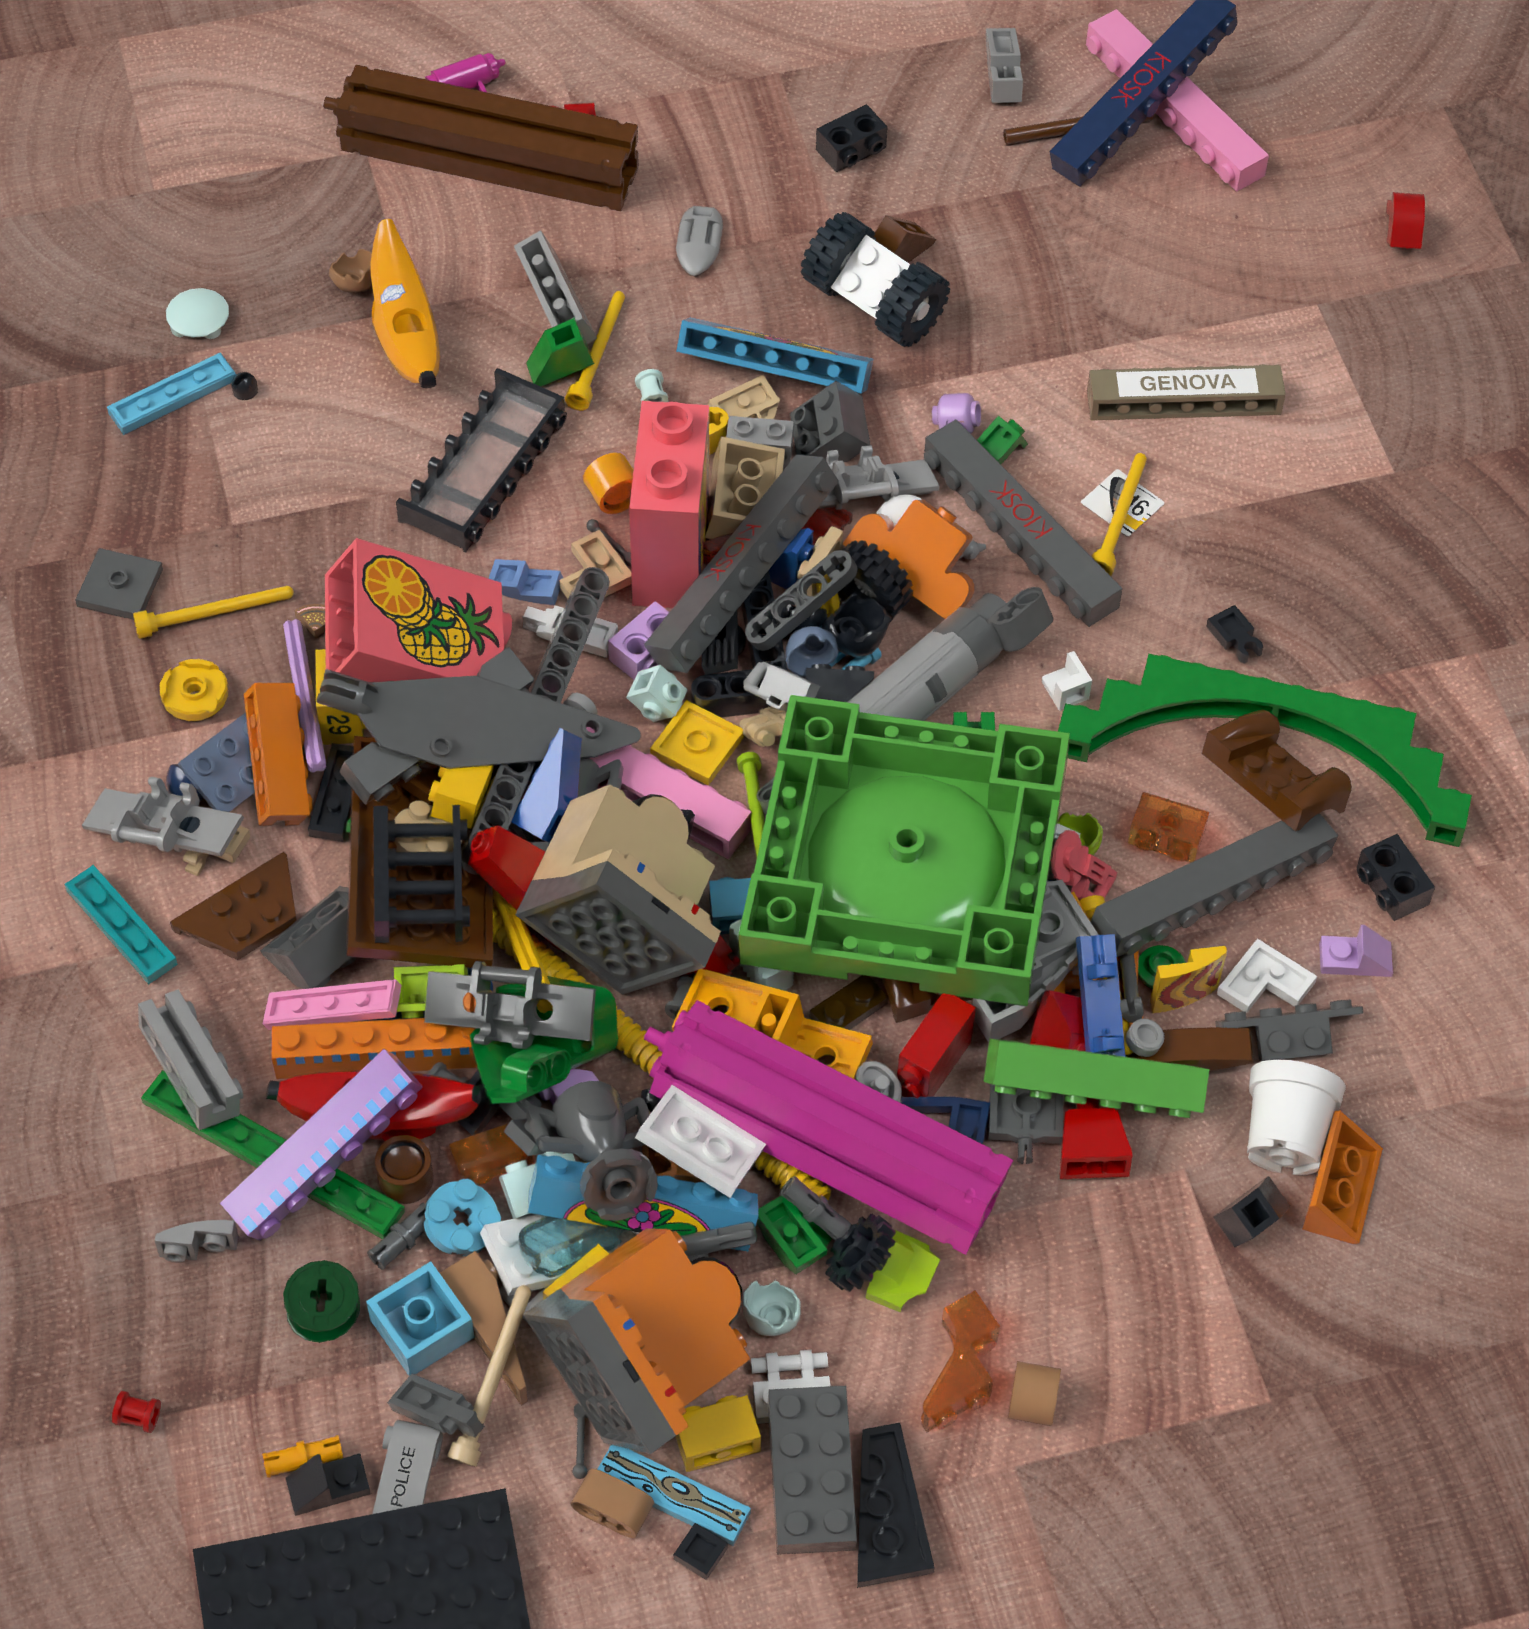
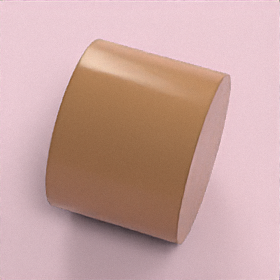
M1017 1361L1008 1419L1052 1426L1061 1369Z

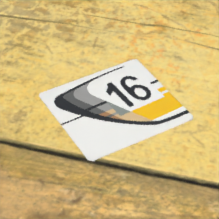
M1116 469L1090 492L1081 503L1110 524L1127 475ZM1138 483L1121 532L1126 536H1130L1164 505V501Z

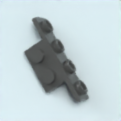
M1351 999L1330 1001V1008L1317 1009L1316 1003L1295 1005V1012L1282 1013L1281 1007L1260 1009V1016L1247 1017L1246 1011L1230 1012L1224 1014L1225 1020L1215 1021V1024L1219 1028L1255 1026L1259 1061L1332 1054L1329 1017L1363 1014V1006H1352Z

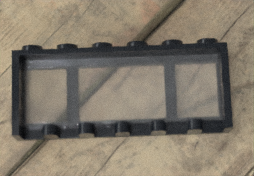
M499 368L494 371L495 390L492 393L482 390L479 394V411L477 414L464 413L461 420V435L456 437L449 434L446 437V455L443 459L430 458L427 466L429 477L425 483L417 479L412 482L410 488L412 500L408 502L398 498L396 501L399 523H408L463 548L465 553L473 542L477 543L480 540L486 524L490 519L494 520L497 517L503 501L507 496L511 497L519 479L523 474L530 472L536 456L540 451L544 452L551 436L556 429L559 430L563 427L567 418L563 396Z

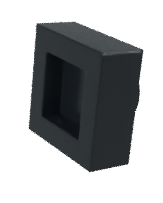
M694 1523L673 1554L674 1560L707 1580L727 1551L728 1543Z

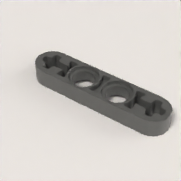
M842 550L830 553L747 624L745 629V635L749 642L757 650L771 649L850 583L857 573V565L850 554ZM840 563L845 567L841 572L835 568ZM827 574L832 581L828 583L824 575ZM822 583V589L817 595L807 596V590L810 585ZM791 604L796 605V611L791 617L781 618V612L784 607ZM773 618L779 623L777 627L771 621ZM762 629L767 633L763 638L758 634Z

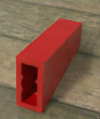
M499 825L477 832L471 842L472 852L468 864L515 910H518L546 851ZM545 938L553 947L557 948L558 950H562L554 943H552L550 940Z

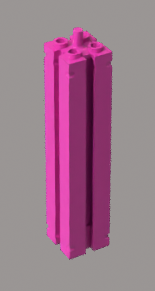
M698 1000L688 1012L683 1010L675 1022L673 1032L668 1030L664 1034L653 1027H649L645 1034L644 1040L657 1046L658 1050L663 1052L662 1056L657 1058L650 1071L649 1076L654 1078L649 1093L662 1099L671 1085L677 1087L766 1144L763 1149L764 1152L943 1244H951L953 1249L965 1255L968 1253L980 1228L983 1227L993 1210L1000 1193V1188L1014 1160L1001 1153H993L991 1148L720 1011H712L710 1006Z

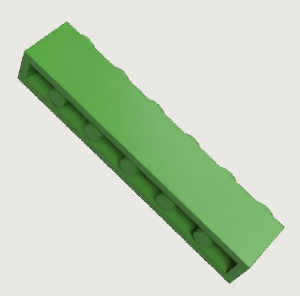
M990 1038L984 1082L995 1085L994 1092L1016 1095L1017 1088L1030 1090V1097L1051 1099L1052 1093L1065 1094L1064 1101L1086 1104L1087 1097L1100 1099L1099 1106L1121 1109L1122 1102L1135 1104V1111L1156 1113V1107L1169 1108L1168 1115L1190 1118L1191 1111L1204 1113L1210 1069Z

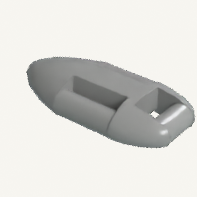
M693 206L684 213L680 221L676 253L682 268L689 275L698 276L705 272L719 254L723 220L719 211L714 207Z

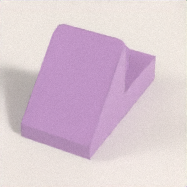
M1366 925L1360 926L1357 937L1321 936L1319 942L1321 974L1392 977L1391 942Z

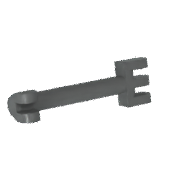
M1125 953L1120 956L1125 998L1121 1000L1120 1008L1122 1017L1128 1022L1133 1023L1136 1020L1142 1019L1144 1009L1142 997H1139L1134 953L1131 955Z

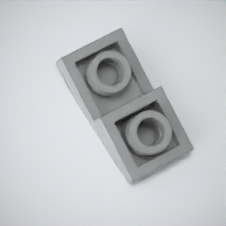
M206 1220L182 1224L157 1233L155 1244L159 1257H164L171 1262H183L185 1259L197 1260L199 1247H204L212 1252H223L225 1249L236 1250L239 1236L234 1220Z

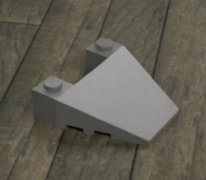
M1063 880L1047 882L1028 1006L973 998L972 1005L976 1007L974 1020L988 1042L990 1038L1000 1039L1021 1029L1039 1008L1044 991H1054L1078 963L1076 937L1099 935Z

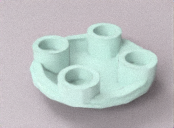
M204 288L189 289L179 293L170 301L166 309L167 322L170 325L172 334L177 337L217 338L221 334V327L225 325L229 317V306L224 297L213 290Z

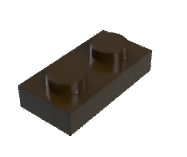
M861 975L810 1010V1018L818 1022L850 1030L887 1005L888 996L870 976Z

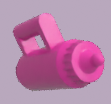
M491 53L485 55L478 54L433 70L431 75L425 76V79L469 89L477 88L478 91L487 92L484 85L499 77V68L504 66L506 62L504 59H495Z

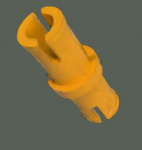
M339 1435L306 1444L302 1440L296 1442L297 1446L262 1453L267 1478L295 1471L317 1454H320L322 1464L344 1458Z

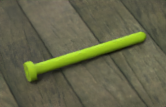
M745 752L737 758V766L745 778L757 858L765 824L764 811L756 796L760 790L758 771L761 769L762 764L759 754Z

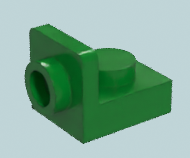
M999 415L977 439L1000 464L1009 457L1018 445L1022 448L1028 445L1022 436L1025 430L1014 420L1010 419L1006 422Z

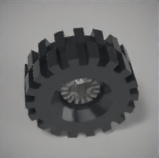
M856 540L852 541L842 551H846L853 558L857 565V573L854 579L838 592L839 602L846 601L851 594H858L857 599L873 598L885 608L892 621L910 601L913 595V590L910 589L913 586L912 581L906 579L908 575L906 570L900 569L898 567L900 562L896 558L894 560L889 558V552L885 549L879 551L878 545L871 543L868 546L867 542L860 540L859 543ZM840 563L835 568L841 572L845 567Z

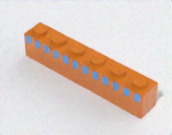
M425 1018L272 1026V1063L276 1079H287L317 1072L362 1070L385 1049L396 1055L409 1071H428L438 1062L446 1064L447 1069L477 1068L470 1042V1034L476 1028L426 1023Z

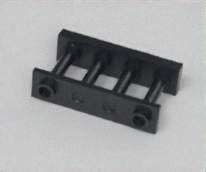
M453 805L452 823L395 824V820H388V806H373L375 943H389V928H397V924H455V942H463V927H470V905H462L461 841H467V819H460V805ZM453 837V851L396 852V848H388V842H395V838ZM396 866H453L454 880L396 881V877H389V870H396ZM454 894V909L396 910V906H389V899H396V895Z

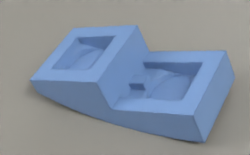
M495 559L488 579L501 582L502 595L533 603L555 605L560 592L559 580L563 579L561 571L529 569L526 561Z

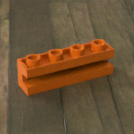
M254 683L244 693L258 824L259 826H272L277 821H285V826L299 825L310 816L312 811V797L307 793L306 786L308 778L307 762L303 760L302 752L305 736L303 728L299 727L298 718L301 708L300 697L295 693L294 683Z

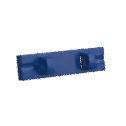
M1115 934L1076 937L1085 1050L1087 1052L1125 1057ZM1107 977V979H1103V980H1093V979H1098V978Z

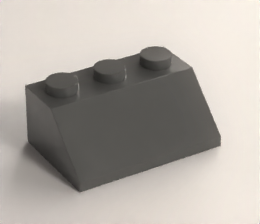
M339 886L260 950L263 956L297 987L303 989L323 987L330 981V975L339 967H346L356 960L357 957L346 956L349 887Z

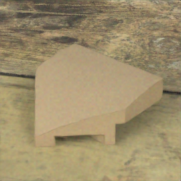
M763 374L710 399L708 405L709 407H719L725 410L728 417L774 419L780 398L777 397Z

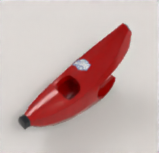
M361 1070L317 1072L294 1076L280 1082L270 1080L267 1086L266 1099L279 1102L291 1114L308 1121ZM411 1072L423 1086L416 1093L418 1095L416 1100L406 1109H399L389 1119L390 1124L384 1131L378 1135H372L368 1139L387 1141L399 1135H409L418 1139L431 1136L436 1132L437 1126L459 1121L470 1116L481 1101V1089L472 1084L444 1077Z

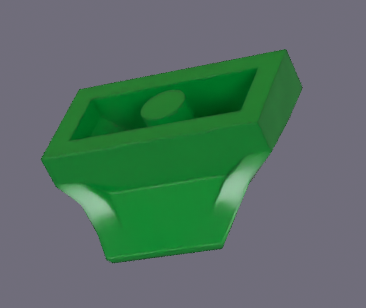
M779 1196L758 1209L757 1224L765 1240L784 1266L794 1274L800 1273L827 1255L828 1249L826 1247L832 1240L831 1236L813 1221L809 1223L805 1220L803 1213L786 1198Z

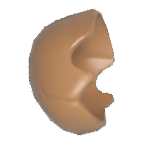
M359 249L354 257H348L345 253H342L337 261L330 265L329 277L340 290L348 293H359L372 287L370 266L372 252Z

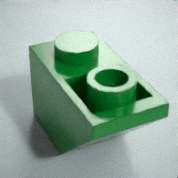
M575 318L545 330L526 362L532 382L540 387L594 364L587 343Z

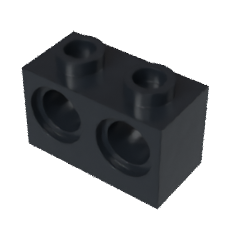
M866 104L817 128L816 151L835 172L841 171L885 149L888 126Z
M1398 834L1362 849L1356 867L1358 876L1364 884L1369 885L1376 896L1379 907L1383 911H1387L1393 921L1430 905L1435 886ZM1397 890L1404 891L1407 894L1400 893Z

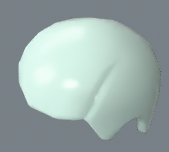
M776 1280L765 1286L754 1281L743 1292V1315L749 1327L758 1334L777 1336L788 1333L796 1327L801 1315V1301L792 1289L780 1285Z

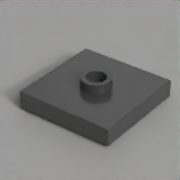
M99 548L75 599L77 607L134 620L133 613L146 609L163 571L162 562Z

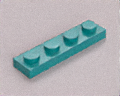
M94 865L64 884L68 894L148 985L178 965L177 959Z

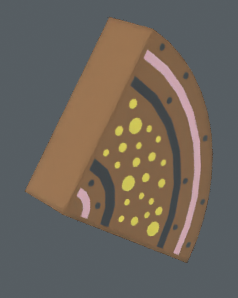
M310 604L294 610L296 618L315 638L325 632V605Z

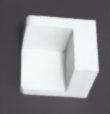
M1072 651L1067 653L1065 668L1044 675L1042 677V684L1060 711L1064 709L1065 703L1076 705L1089 700L1092 679L1076 653Z

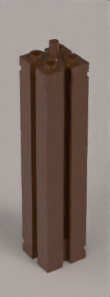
M357 64L351 76H347L344 81L341 97L331 98L326 96L324 99V109L333 110V114L337 116L336 136L340 137L341 151L359 152L360 155L593 206H607L609 209L622 211L628 196V186L632 185L639 168L638 150H635L638 143V125L626 122L621 124L618 120L385 70H370L366 66Z

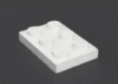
M671 1085L643 1123L635 1137L729 1198L736 1191L766 1145L673 1085Z

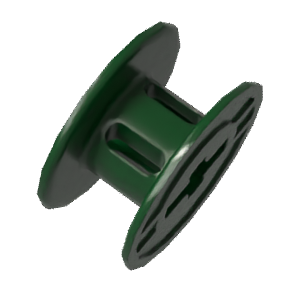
M327 1260L309 1262L298 1268L287 1280L283 1292L287 1321L294 1333L301 1338L318 1343L335 1340L347 1333L356 1323L360 1313L358 1283L352 1273L341 1264ZM327 1293L328 1300H325V1310L318 1312L317 1304H320V1294Z

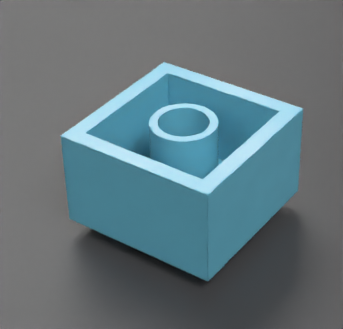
M432 1262L427 1263L366 1301L370 1321L409 1376L419 1373L475 1338L472 1318Z

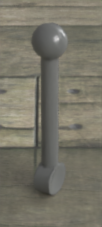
M589 520L586 524L587 529L591 532L600 530L612 547L624 557V563L627 566H631V552H627L599 527L597 520Z
M577 1403L574 1406V1416L577 1418L576 1465L573 1467L572 1473L575 1478L583 1479L588 1472L584 1465L585 1418L587 1416L580 1404Z

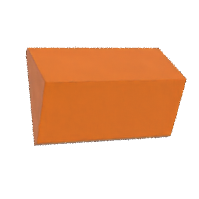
M1341 1110L1334 1111L1302 1230L1351 1244H1359L1383 1148Z

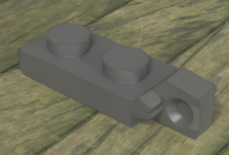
M411 1374L387 1402L394 1412L443 1433L453 1434L458 1429L464 1435L476 1438L485 1427L479 1421L477 1413L473 1411L474 1407L472 1404L467 1402L462 1394L415 1374Z

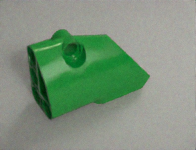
M547 976L550 984L596 989L592 1041L535 1035L532 1045L526 1049L512 1048V1043L492 1041L488 1045L475 1044L474 1036L480 1032V1028H476L470 1034V1042L483 1086L491 1103H515L564 1081L569 1075L570 1070L615 1050L618 1044L616 1002L613 994L607 988ZM506 984L497 987L495 991L501 994L525 996L526 985ZM536 1006V1012L541 1019L547 1020L551 1017L553 1011L541 1013Z

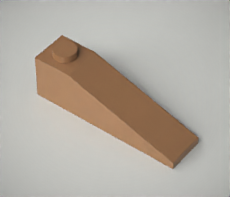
M474 1251L440 1272V1274L472 1318L474 1339L490 1361L503 1328L506 1313L496 1281L499 1279V1275L495 1267L488 1259L483 1262L478 1253ZM513 1342L501 1378L522 1406L528 1402L527 1390Z

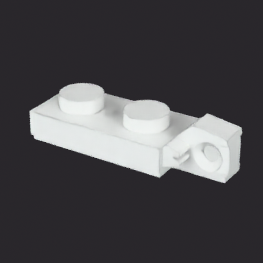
M555 605L553 609L547 608L546 611L528 606L523 616V628L536 632L537 636L550 641L564 608ZM596 618L582 651L607 658L609 654L608 640L618 633V625Z

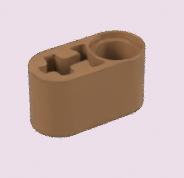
M590 1469L574 1496L571 1506L582 1516L623 1536L636 1538L655 1502L644 1491L601 1470Z

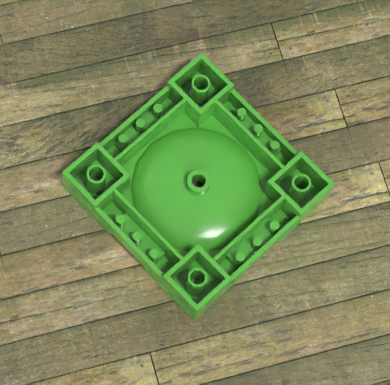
M790 695L754 873L751 875L739 931L740 964L848 980L849 973L919 983L920 991L1028 1006L1051 856L1066 774L1070 733L999 724L998 731L863 713L860 712V704Z

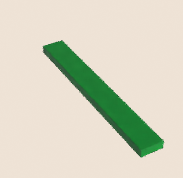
M163 1070L141 1097L144 1105L255 1168H258L287 1141L242 1114L198 1130ZM338 1168L334 1170L336 1174L330 1182L322 1187L317 1186L307 1196L381 1239H384L391 1232L390 1227L398 1223L405 1213V1206Z

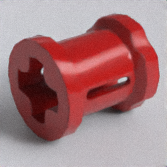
M121 1391L116 1398L113 1408L112 1423L115 1425L127 1423L143 1427L144 1432L152 1433L159 1418L161 1401L155 1398L147 1401L131 1397L128 1392Z

